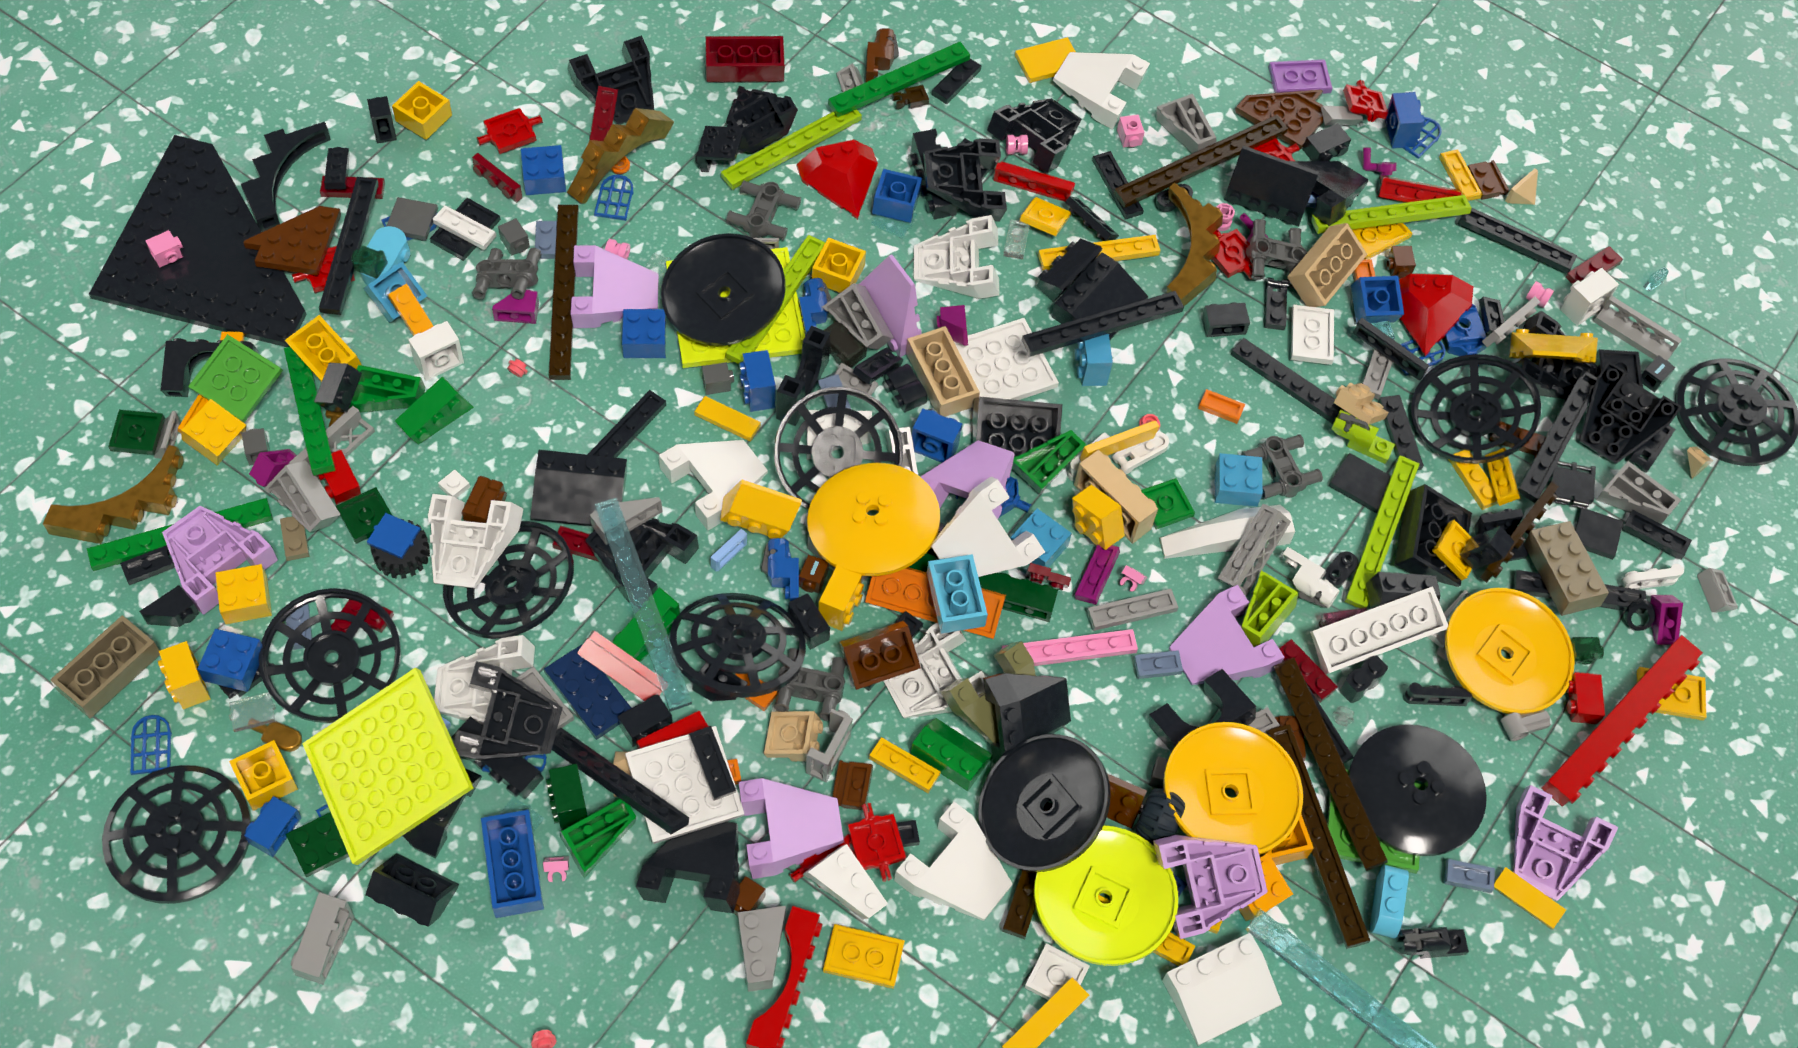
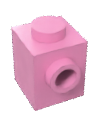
M1139 115L1120 117L1117 131L1123 148L1142 145L1145 132Z
M169 230L146 240L149 251L159 268L183 257L180 251L183 246L177 236L173 237Z

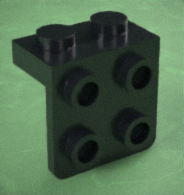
M705 126L698 152L696 153V163L699 164L701 172H709L712 160L734 161L736 159L744 133L742 128Z
M1505 509L1498 513L1487 512L1480 516L1473 529L1477 536L1501 526L1511 536L1524 515L1521 509ZM1524 542L1518 549L1514 547L1511 550L1515 554L1509 561L1525 559L1528 556Z

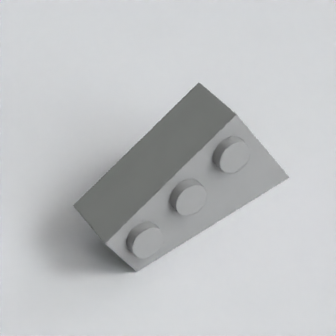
M1193 94L1157 106L1156 121L1190 152L1194 153L1216 143V136Z
M853 283L822 306L868 348L878 350L894 338L865 286Z
M306 460L286 465L264 488L265 491L268 493L272 492L278 498V503L281 506L286 505L292 511L291 515L309 532L329 527L341 515L317 476H313L311 467Z
M1627 461L1597 498L1600 502L1627 512L1635 510L1660 524L1667 519L1681 501L1680 498L1629 461Z
M319 892L298 951L294 954L291 961V969L296 976L324 985L355 918L347 901Z
M786 906L738 912V925L748 992L771 989L773 987L786 916Z

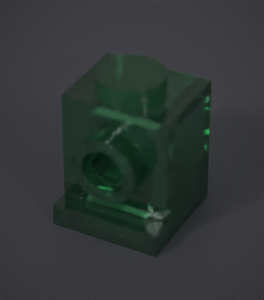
M363 245L360 250L356 249L353 252L351 258L355 271L376 279L388 264L384 251H376Z
M1572 637L1571 643L1575 664L1589 665L1597 659L1603 658L1604 649L1600 645L1599 637Z

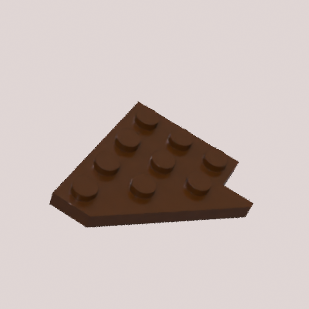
M1323 90L1246 95L1236 106L1235 112L1254 124L1278 115L1288 127L1287 133L1278 138L1290 145L1296 143L1299 146V150H1301L1306 137L1314 134L1324 122L1321 111L1323 105L1317 102L1322 96Z
M318 206L244 240V246L246 249L259 250L255 259L257 267L318 275L339 222L341 210L339 208Z

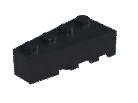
M936 128L913 133L911 154L908 155L909 164L914 167V176L922 178L920 192L922 197L926 198L928 213L931 212L934 220L957 215L958 208L929 191L926 186L923 153L941 148L940 144L936 145Z

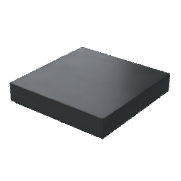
M397 197L386 227H396L406 237L426 241L433 224V218L438 211L437 204Z

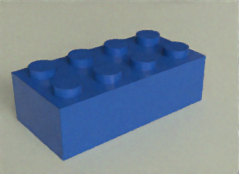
M529 810L481 818L492 909L495 918L544 910L532 819Z

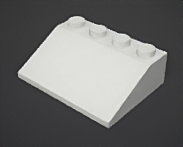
M1251 933L1167 972L1162 980L1198 1046L1282 1005L1263 953Z

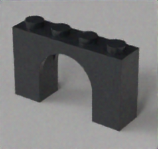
M811 326L803 340L802 359L796 377L793 378L785 375L777 390L776 419L782 421L787 411L797 401L812 393L816 388L818 380H820L829 362L830 332ZM796 411L788 423L796 426L801 417L800 413Z
M181 338L166 341L160 388L166 397H188V386L193 368L201 360L210 358L223 340H218L217 343L204 339H196L195 342H191ZM239 341L258 353L257 348L251 342Z
M1223 669L1204 680V693L1221 712L1220 718L1214 723L1233 722L1248 726L1256 718V705ZM1168 703L1149 714V727L1171 752L1187 734L1199 728L1184 722Z

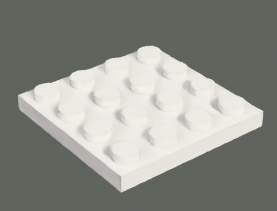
M1025 318L968 335L967 346L954 341L980 391L979 397L1021 400L1058 387L1059 382L1044 354L1029 357L1025 349L1022 335L1032 333Z
M714 726L712 727L714 735L734 783L717 728ZM689 734L625 753L631 776L689 817V825L671 835L645 817L653 844L744 816V810L737 789L736 793L713 801L690 742Z

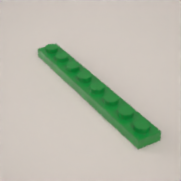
M961 41L833 96L828 99V105L837 117L843 116L970 60V53Z
M286 347L284 352L312 474L315 476L335 471L321 407L314 402L317 390L313 373L291 347Z
M267 498L215 512L232 523L241 524L243 528L273 520ZM173 524L86 548L91 569L97 571L118 565L129 559L166 546L167 544L162 532Z

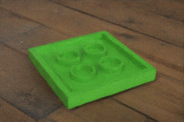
M227 334L188 387L208 401L212 399L245 423L283 370Z

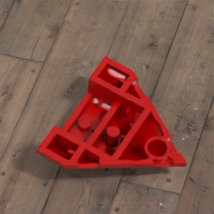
M854 139L816 147L796 164L801 181L807 186L811 185L817 189V193L839 208L848 210L858 220L874 172L878 166L873 149Z
M1409 274L1399 279L1404 315L1399 319L1413 340L1417 342L1425 357L1430 352V349L1436 343H1439L1459 321V317L1472 306L1474 286L1454 275Z

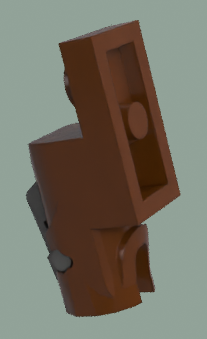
M890 28L879 29L876 32L875 41L868 42L866 82L874 79V77H878V70H889L894 59L899 57L896 35Z

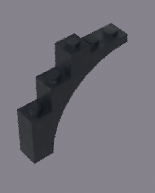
M325 121L285 134L284 129H280L264 135L270 153L252 159L259 178L241 183L245 199L261 232L280 224L277 215L276 199L282 179L292 164L314 147L331 140Z

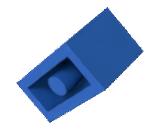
M273 796L269 802L262 806L260 815L255 822L252 821L248 825L244 836L250 845L274 857L287 839L286 833L293 831L301 820V816L296 808Z

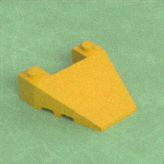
M1516 329V332L1511 333L1509 358L1569 359L1577 363L1594 364L1596 363L1598 338L1593 337L1592 333H1580V336L1532 334L1527 329Z

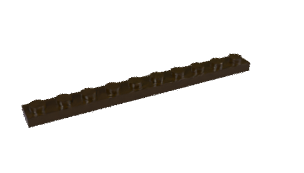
M1275 115L1124 184L1114 190V195L1122 206L1126 208L1169 188L1174 183L1178 184L1240 155L1243 146L1253 149L1287 133L1288 127L1278 115Z
M558 205L549 380H571L573 345L571 302L572 297H575L574 246H577L578 205Z
M1295 658L1273 666L1365 870L1368 871L1388 863Z
M1291 725L1270 729L1267 733L1268 736L1283 747L1298 770L1303 788L1301 815L1314 848L1311 854L1345 947L1350 949L1370 942L1368 932Z

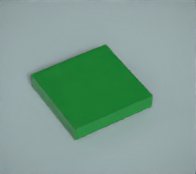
M1177 478L1141 490L1148 499H1152L1158 508L1153 523L1156 530L1194 517L1195 511Z

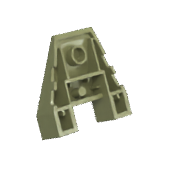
M1022 641L1011 643L994 655L1005 673L1036 676L1034 660ZM965 678L955 681L940 692L951 711L966 721L973 730H976L985 737L984 739L990 744L999 742L995 704L985 700V691L978 695L969 679Z

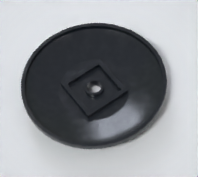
M732 233L708 236L686 247L669 265L661 287L663 309L673 327L692 341L714 346L739 343L761 332L775 318L785 297V275L775 253L759 240L746 235ZM723 291H730L729 296H720Z
M1397 725L1383 729L1369 737L1361 745L1351 762L1348 775L1378 840L1397 851L1416 856H1436L1451 852L1466 843L1477 831L1483 820L1487 795L1481 771L1465 748L1440 731L1420 725ZM1422 781L1426 789L1419 790L1414 782Z
M1060 734L1032 737L1017 744L1014 749L1004 754L987 776L979 800L978 815L980 829L986 837V844L990 850L1009 866L1027 872L1055 870L1081 856L1098 837L1109 811L1110 783L1102 761L1083 742ZM1048 801H1052V808L1044 811V805Z

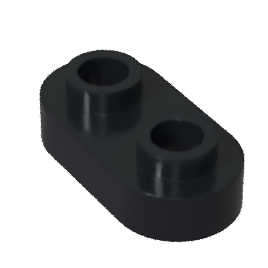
M1178 184L1179 187L1185 188L1191 197L1193 196V190L1189 185ZM1169 189L1157 195L1156 206L1161 211L1168 212L1177 208L1169 199Z
M1348 551L1341 552L1327 567L1326 574L1322 579L1325 580L1326 578L1334 587L1340 588L1358 566L1357 557Z

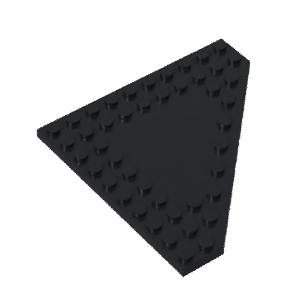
M174 135L90 290V298L223 332H243L247 338L283 347H290L285 339L300 329L306 317L305 309L284 271L257 267L255 259L259 250L245 248L244 240L262 232L213 144ZM169 230L173 237L177 236L183 246L180 249L183 257L159 268L149 251L146 240Z

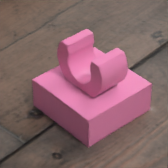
M1126 565L1122 571L1126 576L1121 579L1120 585L1124 586L1127 580H1131L1133 585L1130 591L1134 592L1138 587V583L1144 584L1147 576Z
M569 856L548 857L544 859V872H549V882L553 881V873L559 872L562 875V881L566 880V870L570 866Z

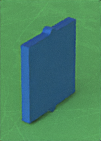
M385 513L379 524L374 526V531L367 544L402 559L409 547L414 545L413 541L421 529L418 526Z

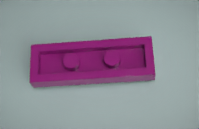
M1097 545L1075 593L1076 600L1097 605L1120 554L1119 547L1111 545L1105 550Z

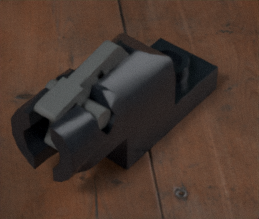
M1447 927L1400 929L1396 937V942H1404L1403 947L1398 949L1400 954L1420 955V959L1460 956L1469 953L1464 929L1447 930Z

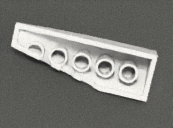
M1281 505L1269 506L1280 511L1291 521L1277 546L1290 544L1295 534L1290 512ZM1261 507L1239 509L1161 537L1160 544L1164 559L1235 551ZM1281 520L1278 522V524H1277V526H1276V530H1277L1278 527L1280 526V524H1281V522H1282ZM1269 540L1266 542L1265 547L1268 546Z

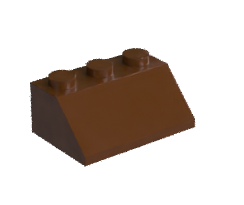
M904 621L839 642L856 690L921 668L909 627Z

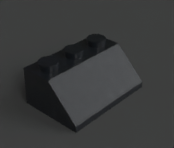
M1081 238L1076 243L1072 241L1065 249L1067 253L1063 257L1057 256L1051 263L1053 267L1049 271L1045 269L1038 276L1040 280L1036 286L1055 302L1089 267L1103 248Z
M1378 572L1366 583L1371 609L1432 586L1438 601H1440L1441 597L1437 577L1432 575Z
M396 853L373 870L365 895L372 898L376 903L384 904L394 909L396 913L405 915L415 920L418 924L429 927L440 918L458 889L459 884Z

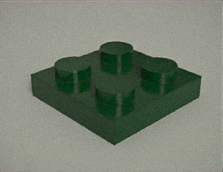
M119 409L108 445L110 451L155 455L165 419L163 413Z
M377 487L336 505L337 510L341 514L340 517L355 544L371 536L374 526L379 524L385 513L392 515Z
M331 812L286 833V837L306 878L349 857Z

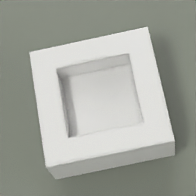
M453 470L438 482L439 487L448 496L458 498L470 488V483L456 470Z

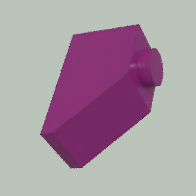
M526 290L522 299H516L510 294L494 304L492 307L494 321L536 324L539 309L538 291Z
M965 305L940 307V316H937V327L946 326L953 341L967 346L968 335Z
M290 449L260 452L249 475L256 480L257 484L266 487L297 455Z
M1651 595L1650 603L1655 611V619L1651 625L1655 644L1672 645L1679 638L1683 602L1673 595Z

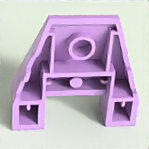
M596 245L574 246L576 277H594L593 296L572 297L571 317L574 328H597L605 322L612 320L613 323L618 322L620 318H623V309H658V273Z
M891 254L858 285L866 287L894 338L888 342L890 349L902 357L906 355L907 339L920 335L922 332L921 329H918L916 323L920 321L919 314L915 315L914 309L918 305L915 284Z
M978 440L925 473L921 478L931 487L938 500L939 508H941L949 493L968 498L972 489L989 477L998 479L1006 491L1005 486L1007 478L1010 477L1015 454L1012 451ZM1001 504L992 510L998 519L1002 511Z
M198 506L162 532L182 588L203 615L219 604L218 593L213 586L216 583L215 572L235 569L246 560L251 566L262 564L265 570L278 561L271 545L258 532L245 529L239 523H232L224 519L223 516L202 506Z
M1238 585L1220 592L1169 647L1170 651L1179 650L1183 672L1191 685L1204 684L1206 678L1221 669L1232 680H1240L1243 677H1262L1275 671L1273 666L1282 663L1284 659L1282 652L1273 639L1253 647L1235 618L1244 615L1249 601Z
M763 778L739 782L744 815L748 816L767 812L770 841L747 845L752 879L778 875L783 872V869L793 864L798 865L804 862V859L814 854L819 855L844 842L837 798Z
M1530 785L1525 787L1516 807L1513 872L1549 898L1558 901L1578 881L1584 872L1609 849L1618 827L1598 817H1592L1582 836L1542 818L1553 795Z
M1180 835L1153 841L1158 864L1162 868L1167 869L1183 865L1192 904L1179 907L1177 915H1175L1176 919L1173 929L1180 939L1210 930V927L1219 921H1224L1233 912L1246 907L1268 892L1257 845Z

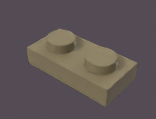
M293 516L281 518L280 523L286 560L291 561L310 557L305 527Z

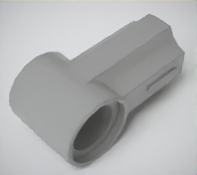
M1544 709L1529 714L1514 712L1501 719L1510 741L1520 740L1528 736L1529 733L1546 729L1551 725L1550 716Z

